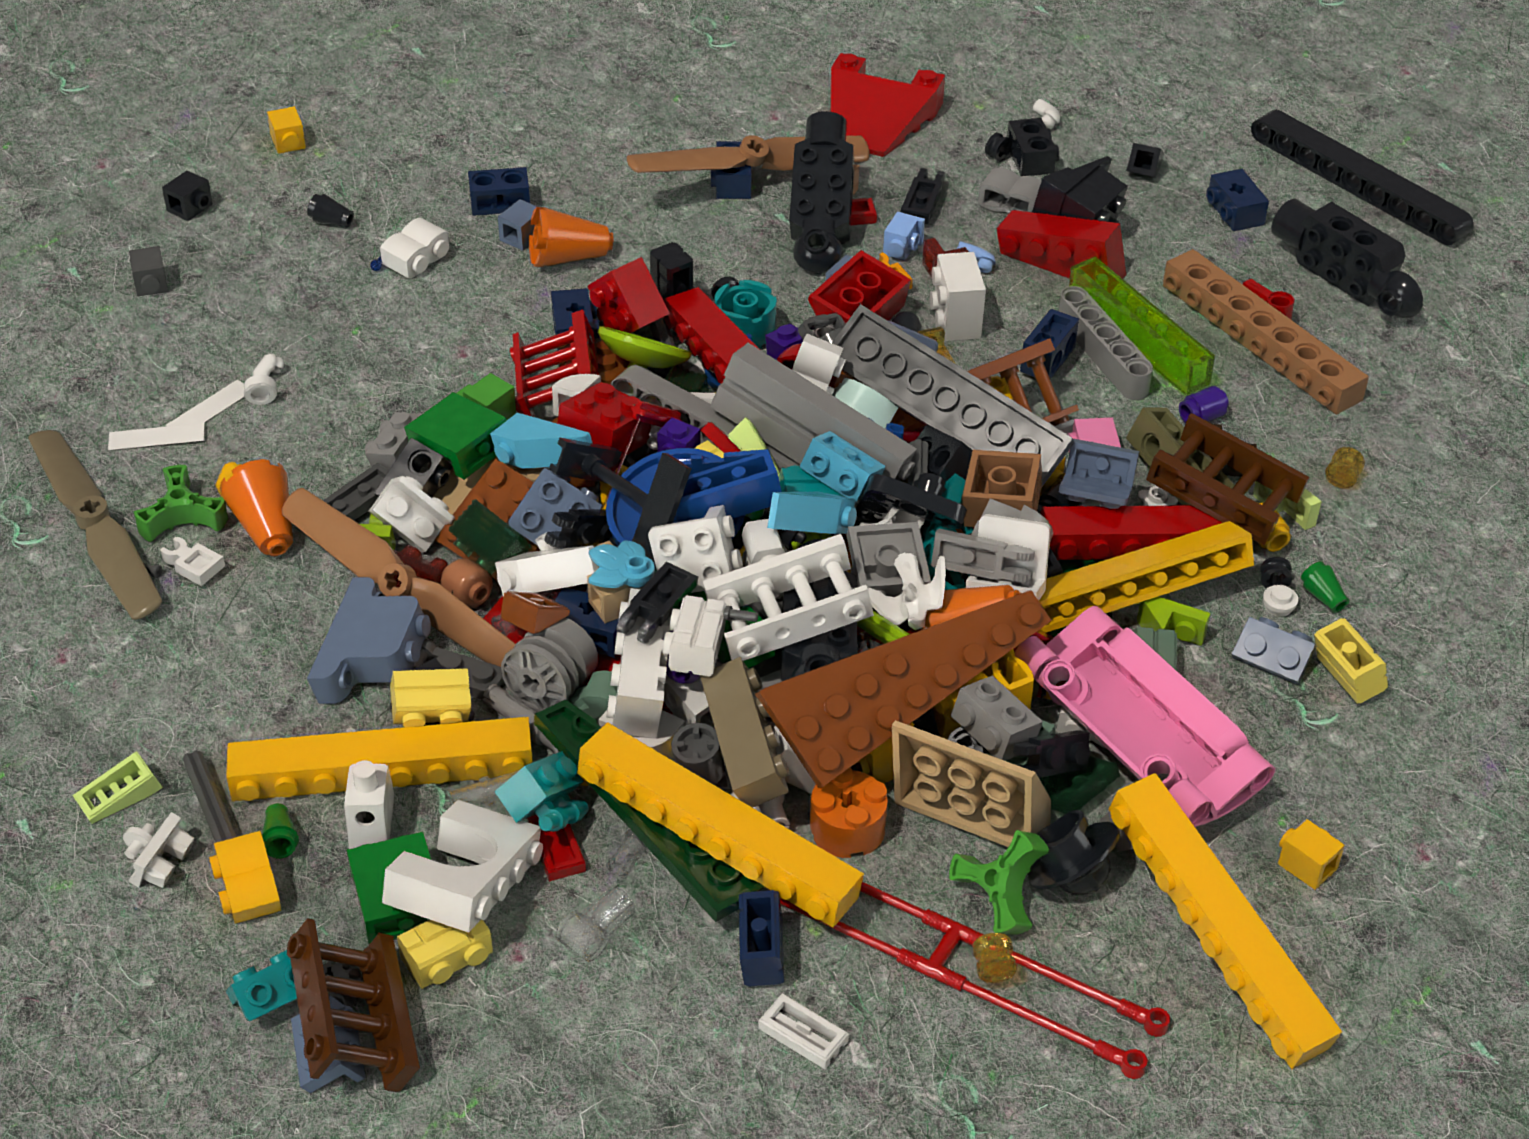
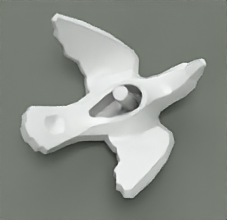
M904 552L898 555L894 563L902 578V594L890 597L872 588H868L872 607L881 616L896 626H900L908 621V626L914 630H919L925 627L927 612L941 610L943 606L946 576L945 557L940 556L937 560L935 576L931 583L924 584L920 576L916 556L912 553Z

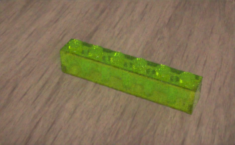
M1094 256L1071 267L1069 286H1078L1086 290L1151 362L1153 368L1178 390L1188 396L1211 384L1215 360L1213 353L1097 257Z

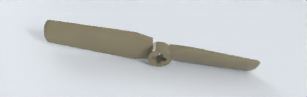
M42 430L30 434L28 439L59 501L74 514L77 525L81 529L86 530L88 555L125 610L134 620L142 619L153 613L161 605L162 598L129 534L124 527L111 518L107 502L102 497V493L60 432L56 430Z

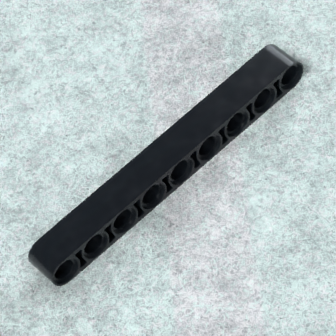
M1275 109L1255 120L1251 125L1252 136L1259 143L1441 244L1452 245L1470 233L1474 228L1473 218L1465 210L1280 110Z

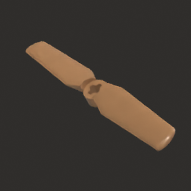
M749 135L743 138L740 147H706L628 155L626 159L629 167L637 173L720 170L743 167L745 164L752 167L762 165L761 169L786 171L793 170L795 144L805 140V137H774L763 140L761 137ZM860 135L846 136V142L854 145V161H868L869 148L865 139Z
M298 488L287 498L282 508V515L355 575L373 579L385 596H413L417 598L423 614L429 616L432 627L484 662L501 667L505 654L515 646V643L439 583L417 577L413 568L404 564L386 541L304 488ZM395 575H399L398 580L402 582L400 587H396Z

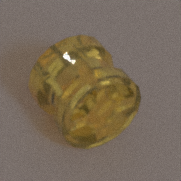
M1341 447L1337 449L1325 470L1327 480L1338 488L1348 489L1353 487L1359 478V474L1364 469L1365 459L1354 448Z
M989 933L975 940L972 949L974 957L979 960L976 965L979 979L989 983H1000L1015 975L1017 964L1015 958L1011 956L1013 944L1009 936L1002 933Z

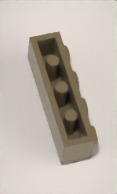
M738 657L715 667L710 677L700 675L735 795L740 801L753 808L788 793L784 777L790 775L789 769L781 754L777 755L776 747L781 745L779 737L773 725H768L767 718L770 716L755 695L758 690L763 688L754 667L748 669L742 658Z

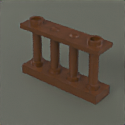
M1191 413L1188 416L1180 438L1184 442L1183 445L1173 456L1160 449L1153 458L1146 480L1222 523L1231 521L1251 533L1253 540L1265 546L1270 540L1280 517L1274 511L1285 497L1298 503L1310 477ZM1196 449L1214 458L1203 472L1185 463ZM1225 465L1243 474L1233 488L1215 480ZM1255 481L1273 490L1262 505L1244 496Z
M307 918L299 930L290 937L287 945V955L290 957L305 1043L304 1056L308 1061L310 1078L319 1079L334 1060L378 1067L382 1074L384 1089L400 1092L420 1069L393 936L378 933L363 951L321 943L318 941L315 920ZM322 960L359 967L362 971L364 982L325 975ZM328 993L365 999L369 1006L370 1015L330 1008ZM334 1026L372 1033L377 1049L338 1043Z

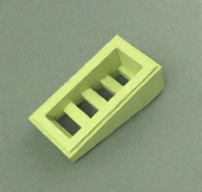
M747 417L728 434V438L741 451L768 449L755 425ZM771 455V458H772V460H773V463H774V465H775V468H776V470H777L778 477H779L780 469L778 468L776 462L774 461V459H773V457H772V455Z
M136 751L72 796L93 824L153 795L163 787ZM126 783L127 786L121 789L119 785ZM112 790L114 795L108 798L105 792ZM97 796L101 804L95 807L90 799Z

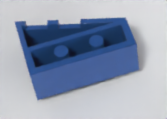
M769 450L724 453V458L703 459L702 454L691 455L689 461H681L692 469L676 512L678 522L704 518L710 507L724 505L726 516L731 515L732 519L771 507L773 492H782Z

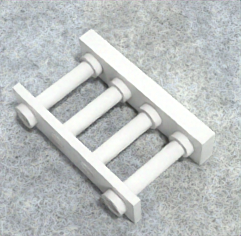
M841 534L702 581L707 599L725 601L727 606H732L735 610H740L739 607L761 601L768 617L765 620L747 625L745 620L731 618L729 623L733 631L724 633L731 660L741 657L744 661L874 616L867 586L863 585L852 589L844 571L850 570L851 567L846 544ZM830 576L838 594L817 601L809 583ZM795 588L803 606L782 613L774 595Z

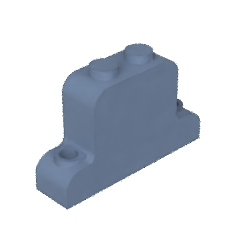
M369 577L352 578L307 677L319 704L341 702L350 694L352 687L357 683L391 682L393 671L413 669L415 662L420 658V650L424 639L430 634L431 630L430 618L428 615L423 614L417 598L413 596H385L381 591L377 590L373 579Z

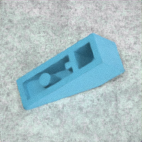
M518 412L490 433L495 447L494 452L498 460L522 469L550 467L551 463L557 464L563 448L557 444L559 437L593 443L589 432Z
M818 491L773 492L767 528L847 534L848 527L854 526L856 521L855 499Z

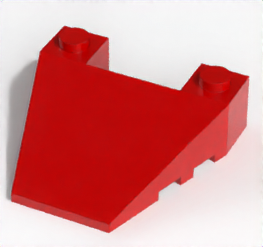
M840 53L831 67L830 112L840 114L846 119V136L860 135L865 139L869 148V154L885 157L905 141L907 134L910 132L916 133L920 130V126L924 121H931L936 117L943 104L944 74H939L932 70L919 69L911 84L866 75V58L857 57L850 53Z

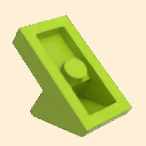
M1158 596L1139 603L1137 622L1141 627L1153 628L1154 631L1158 629L1175 630L1178 639L1202 646L1206 637L1210 613Z

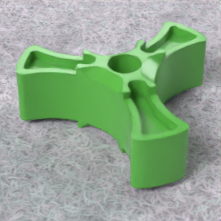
M186 465L165 467L163 473L168 491L164 497L158 498L157 503L147 508L134 511L138 533L149 542L154 541L163 531L167 529L172 530L176 525L193 523L195 526H198V524L211 527L215 531H220L228 521L226 503L223 497H203L198 492L193 493L189 490L191 484Z
M1016 830L1006 852L1003 855H999L998 859L991 863L983 864L974 856L956 853L951 861L949 879L965 883L975 882L985 889L990 897L989 902H992L994 909L993 931L995 933L1022 934L1033 926L1023 907L1022 901L1025 900L1022 895L1023 882L1026 874L1031 871L1030 867L1032 864L1047 854L1049 848L1039 835Z

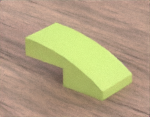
M1255 482L1253 496L1260 503H1263L1273 490ZM1304 489L1298 503L1285 497L1276 510L1278 513L1285 511L1303 529L1307 530L1316 526L1322 501L1307 489Z

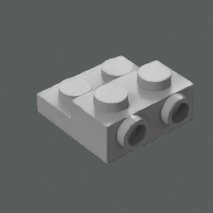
M395 412L390 420H384L381 423L380 434L375 441H368L365 447V455L371 467L379 463L390 470L408 443L404 427L422 414ZM431 462L424 464L420 469V473L428 471L431 467Z
M918 522L848 527L846 535L852 560L851 574L856 575L857 587L866 585L867 588L881 591L885 596L890 597L901 595L903 592V582L894 563L898 555L904 552L912 553L916 556L920 576L924 584L931 583Z

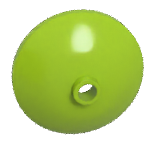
M599 326L598 334L602 341L614 354L630 361L628 367L637 365L648 369V367L670 368L685 363L691 358L692 352L639 335Z

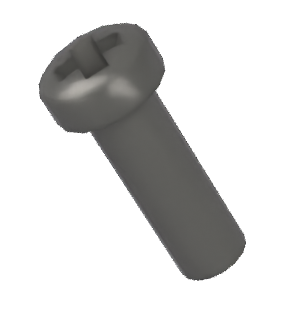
M144 563L152 577L158 578L161 576V565Z
M726 606L723 617L724 620L728 621L733 618L757 622L758 613L735 610L732 606Z

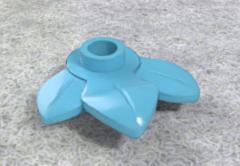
M624 540L618 547L611 544H602L588 552L591 560L599 566L588 579V583L594 586L618 588L626 584L633 588H640L655 573L654 562L646 557L645 549L636 542Z

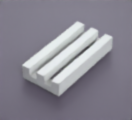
M783 993L758 1020V1029L825 1070L830 1065V1059L832 1057L835 1058L839 1054L840 1047H845L849 1042V1033ZM782 1009L800 1021L796 1022L779 1011ZM811 1028L831 1039V1043L812 1032Z

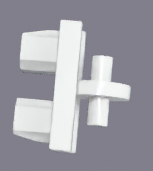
M171 812L153 837L151 835L155 828L149 823H146L142 829L139 827H129L124 833L123 840L128 846L124 854L130 859H134L137 854H140L133 864L135 872L129 879L131 884L139 888L142 882L146 880L149 883L164 888L171 878L176 865L163 859L161 856L166 851L176 858L183 860L191 850L195 839L179 828L181 817Z

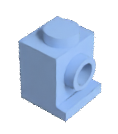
M897 211L884 231L883 253L889 257L905 261L912 250L915 251L918 245L921 246L923 244L925 219Z

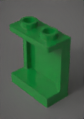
M452 392L407 424L404 429L408 441L410 438H413L435 452L451 459L455 475L465 480L496 457L490 433L507 420L506 417Z
M424 832L402 835L397 838L364 844L346 850L351 877L354 881L364 920L368 944L373 941L378 933L392 935L393 939L396 940L398 935L430 920L382 903L385 869L400 854L406 851L431 860Z

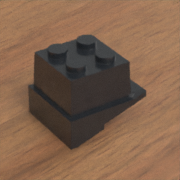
M1106 156L1075 169L1067 167L1044 176L1041 180L1032 212L1119 223L1117 217L1126 204L1124 196L1128 186L1108 172L1112 158Z

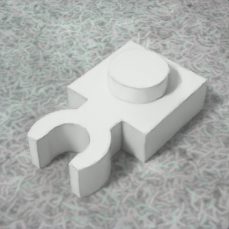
M180 537L173 539L176 550L171 551L164 547L160 549L165 563L174 565L176 573L200 586L204 585L225 567L222 555L199 543L189 548L186 541Z

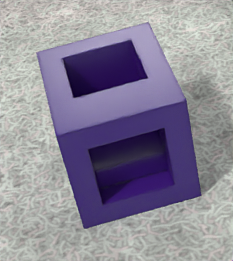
M672 417L657 432L658 452L676 448L695 449L696 446L701 444V429Z

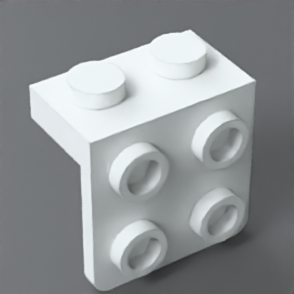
M724 505L710 507L704 518L654 526L648 533L657 571L667 561L699 577L697 587L691 593L705 591L702 581L743 567L741 553L739 549L734 550L731 538L735 535L733 519L731 515L726 516Z
M992 514L983 515L979 520L978 537L1008 543V546H1023L1035 551L1034 560L1029 562L1009 558L1005 560V567L1014 566L1032 572L1031 580L1021 583L1005 579L998 581L970 575L966 580V588L1010 585L1020 593L1032 590L1039 601L1046 590L1051 535L1050 526L1044 522Z

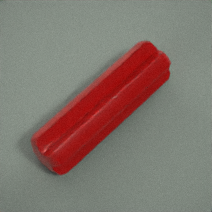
M638 401L636 405L632 404L630 408L633 411L632 418L634 420L663 427L672 417L678 420L681 417L679 411L644 401Z

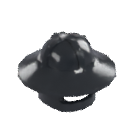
M1072 810L1036 833L1047 844L1049 852L1037 859L1028 873L1031 886L1036 889H1051L1060 886L1064 891L1071 893V895H1084L1100 889L1099 886L1104 883L1111 871V861L1108 854L1115 848L1120 838L1119 828L1114 823L1099 822L1089 825L1088 819L1082 811Z

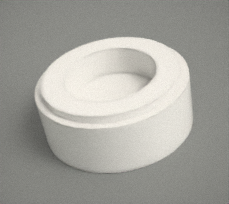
M255 375L248 378L244 383V396L246 400L256 405H265L274 401L277 396L275 380L266 375Z

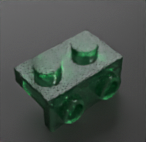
M1089 756L1087 770L1041 777L1039 779L1051 798V809L1066 814L1072 810H1081L1085 804L1119 778L1120 773L1117 763Z

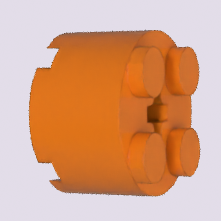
M848 768L824 787L818 788L815 785L811 794L810 830L817 846L840 858H851L852 853L863 852V855H866L878 848L885 836L888 803L886 786L874 777Z

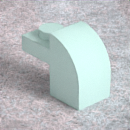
M844 378L842 383L835 387L832 396L867 418H870L883 428H886V424L891 422L898 410V407L882 394L849 378Z

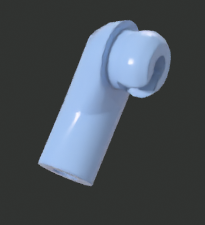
M959 241L956 253L974 252L980 272L989 273L992 271V266L995 265V257L992 253L978 246Z

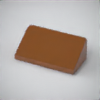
M507 591L503 597L501 618L532 634H536L569 616L570 610L568 607L537 593Z

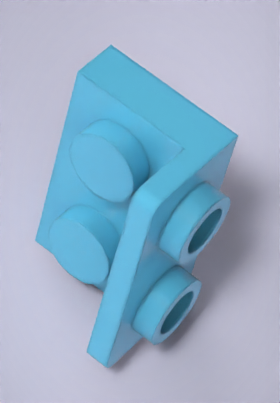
M831 431L812 439L800 464L802 470L843 496L854 498L855 502L860 499L870 477L874 474L882 475L886 468L885 465Z

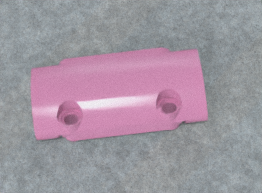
M1098 606L1089 607L1046 645L1037 636H1031L1023 641L1014 653L1015 657L1021 659L1029 666L1034 679L1049 693L1052 701L1062 705L1139 780L1153 773L1157 775L1169 774L1162 782L1194 827L1214 821L1241 806L1263 789L1274 776L1275 767L1249 745L1247 737L1235 723L1137 634L1127 627L1122 629ZM1059 681H1067L1064 685L1055 686Z

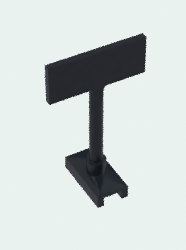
M559 437L557 444L563 448L558 463H551L549 470L556 475L607 483L641 506L642 514L632 542L640 544L645 549L646 557L654 562L648 533L654 526L673 523L692 468L670 454L662 453L652 485L647 494L615 472L622 454L617 448Z

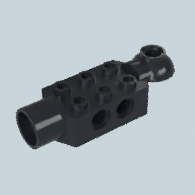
M829 111L816 112L807 118L805 140L796 143L794 147L789 216L791 239L795 240L793 255L800 267L815 273L829 270L840 260L842 255L841 244L850 240L855 168L854 145L846 142V119L840 114ZM818 245H819V246H822L821 248H818V249L812 248V247L818 246Z
M1290 199L1278 210L1272 222L1271 232L1294 247L1298 264L1366 306L1377 301L1378 307L1386 315L1410 318L1420 312L1423 307L1421 288L1409 274L1400 271L1406 257L1403 243L1332 201L1320 209L1314 210L1297 199Z
M814 539V540L807 541V542L803 543L802 545H800L798 548L804 547V546H806V545H809V544H812V543H815V542H818V541H821V540H824V539ZM844 571L852 589L857 588L856 575ZM830 576L809 583L817 601L838 594ZM795 588L783 592L782 613L803 606ZM857 622L782 647L781 681L857 654Z

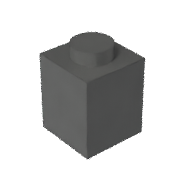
M160 246L129 250L137 297L168 292Z

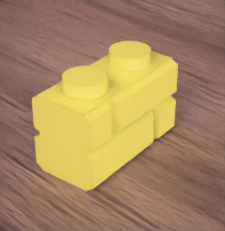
M1345 618L1329 624L1314 634L1317 658L1357 704L1363 703L1388 688L1386 663L1378 654L1374 653V650Z
M468 669L393 671L390 692L394 724L414 727L424 726L425 723L440 722V724L468 721L471 711Z
M428 920L397 936L401 960L409 972L412 973L421 989L432 983L436 985L442 984L454 972L467 965L477 966L485 961L489 954L493 953L491 933L483 920H480L469 933L433 920Z

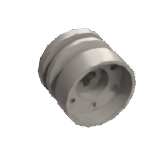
M564 618L539 633L532 634L527 632L524 638L518 641L505 654L501 663V673L506 687L512 695L539 712L563 700H568L574 695L576 689L581 687L595 671L598 665V652L588 633L574 621Z

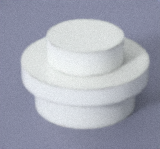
M1273 585L1264 591L1263 603L1265 609L1271 615L1285 617L1291 614L1297 607L1298 595L1287 586Z

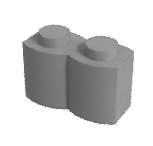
M993 168L980 185L978 203L982 207L995 212L1005 211L1007 214L1012 210L1032 212L1041 180L1031 176H1019L1005 168Z

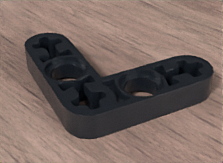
M874 474L870 477L856 506L857 516L872 523L882 521L890 509L894 507L953 529L962 527L967 513V509L955 501L880 474Z

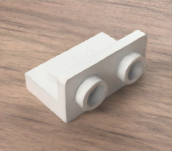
M409 476L393 478L372 505L369 512L385 525H392L393 531L419 552H426L442 528L447 524H451L455 517L448 512L449 507L443 501L435 497L431 498L422 491L423 486L414 478Z

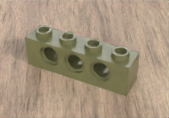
M1143 407L1126 439L1136 451H1140L1139 456L1151 467L1153 458L1160 449L1173 456L1183 445L1184 442L1180 438L1184 427L1168 408ZM1196 449L1185 463L1203 472L1212 459L1209 455ZM1221 470L1215 480L1233 488L1234 484ZM1177 498L1182 505H1190L1185 501Z

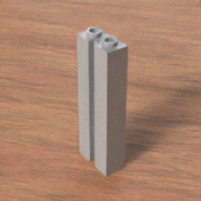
M750 343L745 344L733 353L724 373L726 377L716 391L710 405L711 408L736 424H739L747 417L755 425L764 442L801 464L812 439L831 431L885 465L886 468L882 475L899 481L901 479L906 480L915 466V463L911 460L917 448Z

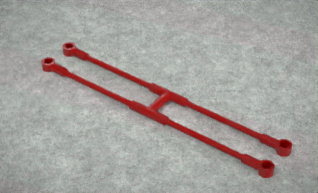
M864 882L861 884V892L920 918L922 923L945 933L930 958L927 959L905 948H896L841 921H838L833 929L897 958L896 961L917 972L958 991L965 990L1093 1050V1054L1120 1066L1122 1073L1131 1079L1141 1078L1145 1074L1148 1060L1142 1051L1137 1049L1124 1051L1101 1039L1098 1041L1091 1039L967 981L966 976L944 967L945 962L959 940L984 952L989 950L1109 1005L1117 1009V1013L1143 1024L1145 1031L1151 1036L1161 1037L1168 1031L1170 1015L1162 1008L1146 1009L1125 998L1117 999L992 941L991 937L983 933L977 932L930 909L925 911ZM780 898L781 905L831 927L821 920L814 919L806 911L791 902ZM1152 1020L1160 1021L1162 1024H1155ZM1129 1062H1136L1140 1066H1132Z

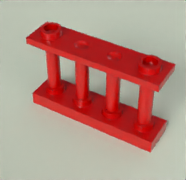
M583 309L571 313L573 326L569 327V331L526 346L519 332L513 334V347L509 349L515 364L517 392L515 403L518 413L535 417L534 407L553 401L552 387L533 394L535 389L555 383L571 375H599L595 336ZM570 344V347L530 360V357ZM572 360L570 364L531 377L532 373Z

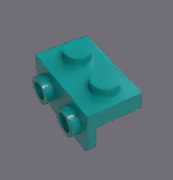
M287 950L271 957L269 960L272 965L258 972L255 966L232 977L234 983L227 988L226 993L232 1005L239 1004L247 1021H253L297 999L291 960L287 955Z

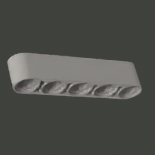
M1078 286L1063 288L1060 293L1058 311L1079 318L1076 342L1123 396L1131 400L1146 398L1149 395L1153 372L1151 362L1086 290Z

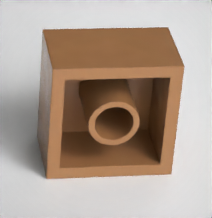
M973 450L962 496L963 506L967 509L964 527H975L990 498L1018 510H1022L1023 506L1026 505L1037 511L1042 488L1041 454Z

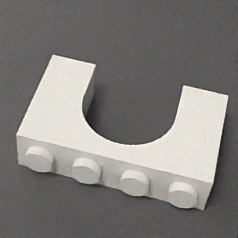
M457 800L440 817L437 849L474 861L479 865L451 866L404 851L385 869L382 903L469 933L480 920H485L488 917L491 908L498 901L504 900L508 890L515 883H519L530 866L536 865L539 862L543 851V844L539 842L541 828L538 825L525 821L516 823L510 816Z

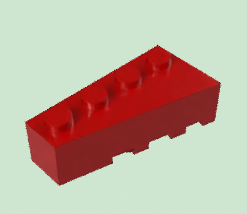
M1012 210L996 228L1000 254L1112 294L1127 275L1120 223Z

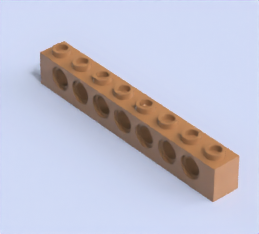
M1192 249L1166 262L1163 280L1165 288L1337 415L1363 401L1369 379L1367 374L1200 253Z

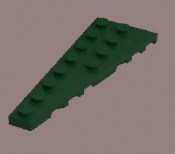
M567 700L556 703L534 715V725L559 752L563 751L565 756L575 763L578 770L580 747L601 729L598 721ZM587 782L715 922L739 910V894L743 892L769 891L768 888L760 883L746 878L740 871L721 860L713 858L708 852L690 841L683 840L675 832L660 823L650 820L645 814L630 805L620 802L612 794L597 785Z

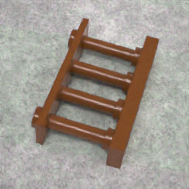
M1051 338L967 371L988 385L992 383L990 376L999 373L1001 379L1005 378L1013 400L1032 412L1017 372H1019L1018 365L1026 362L1027 367L1032 368L1050 415L1043 417V420L1056 426L1068 421V415L1079 410L1077 404L1062 410L1043 362L1046 361L1044 355L1055 350Z

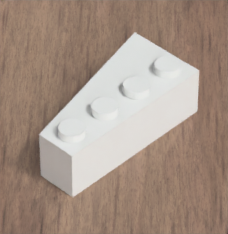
M630 588L628 602L621 601L619 619L630 606V601L641 589ZM638 616L629 632L625 634L617 632L614 654L621 655L620 664L613 663L610 686H617L616 696L609 695L606 718H613V726L629 735L649 738L657 737L664 701V684L668 656L663 654V644L666 632H670L671 616L661 627L658 626L654 636L645 644L637 639L639 628L646 621L642 617Z

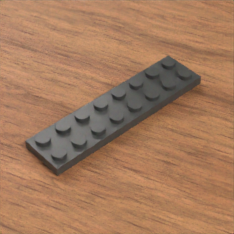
M861 304L832 342V344L843 348L840 356L846 359L842 369L843 373L882 394L899 409L925 426L928 424L962 441L972 450L1041 454L1042 487L1074 444L1073 438Z

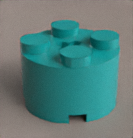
M740 280L739 285L732 287L728 283L718 289L715 294L714 303L745 335L751 334L753 343L761 350L763 344L766 343L765 335L776 330L777 299L776 296L772 295V289L761 282L753 280Z

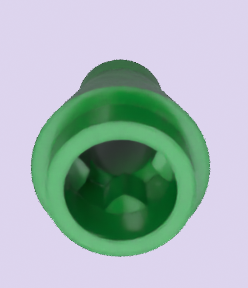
M1318 561L1310 565L1302 573L1303 588L1329 607L1333 613L1341 611L1349 604L1350 600L1345 595L1330 565H1325L1323 561Z
M275 803L268 806L265 811L266 817L262 829V838L267 855L272 858L282 859L290 856L295 851L299 843V836L289 816L288 808L283 804Z

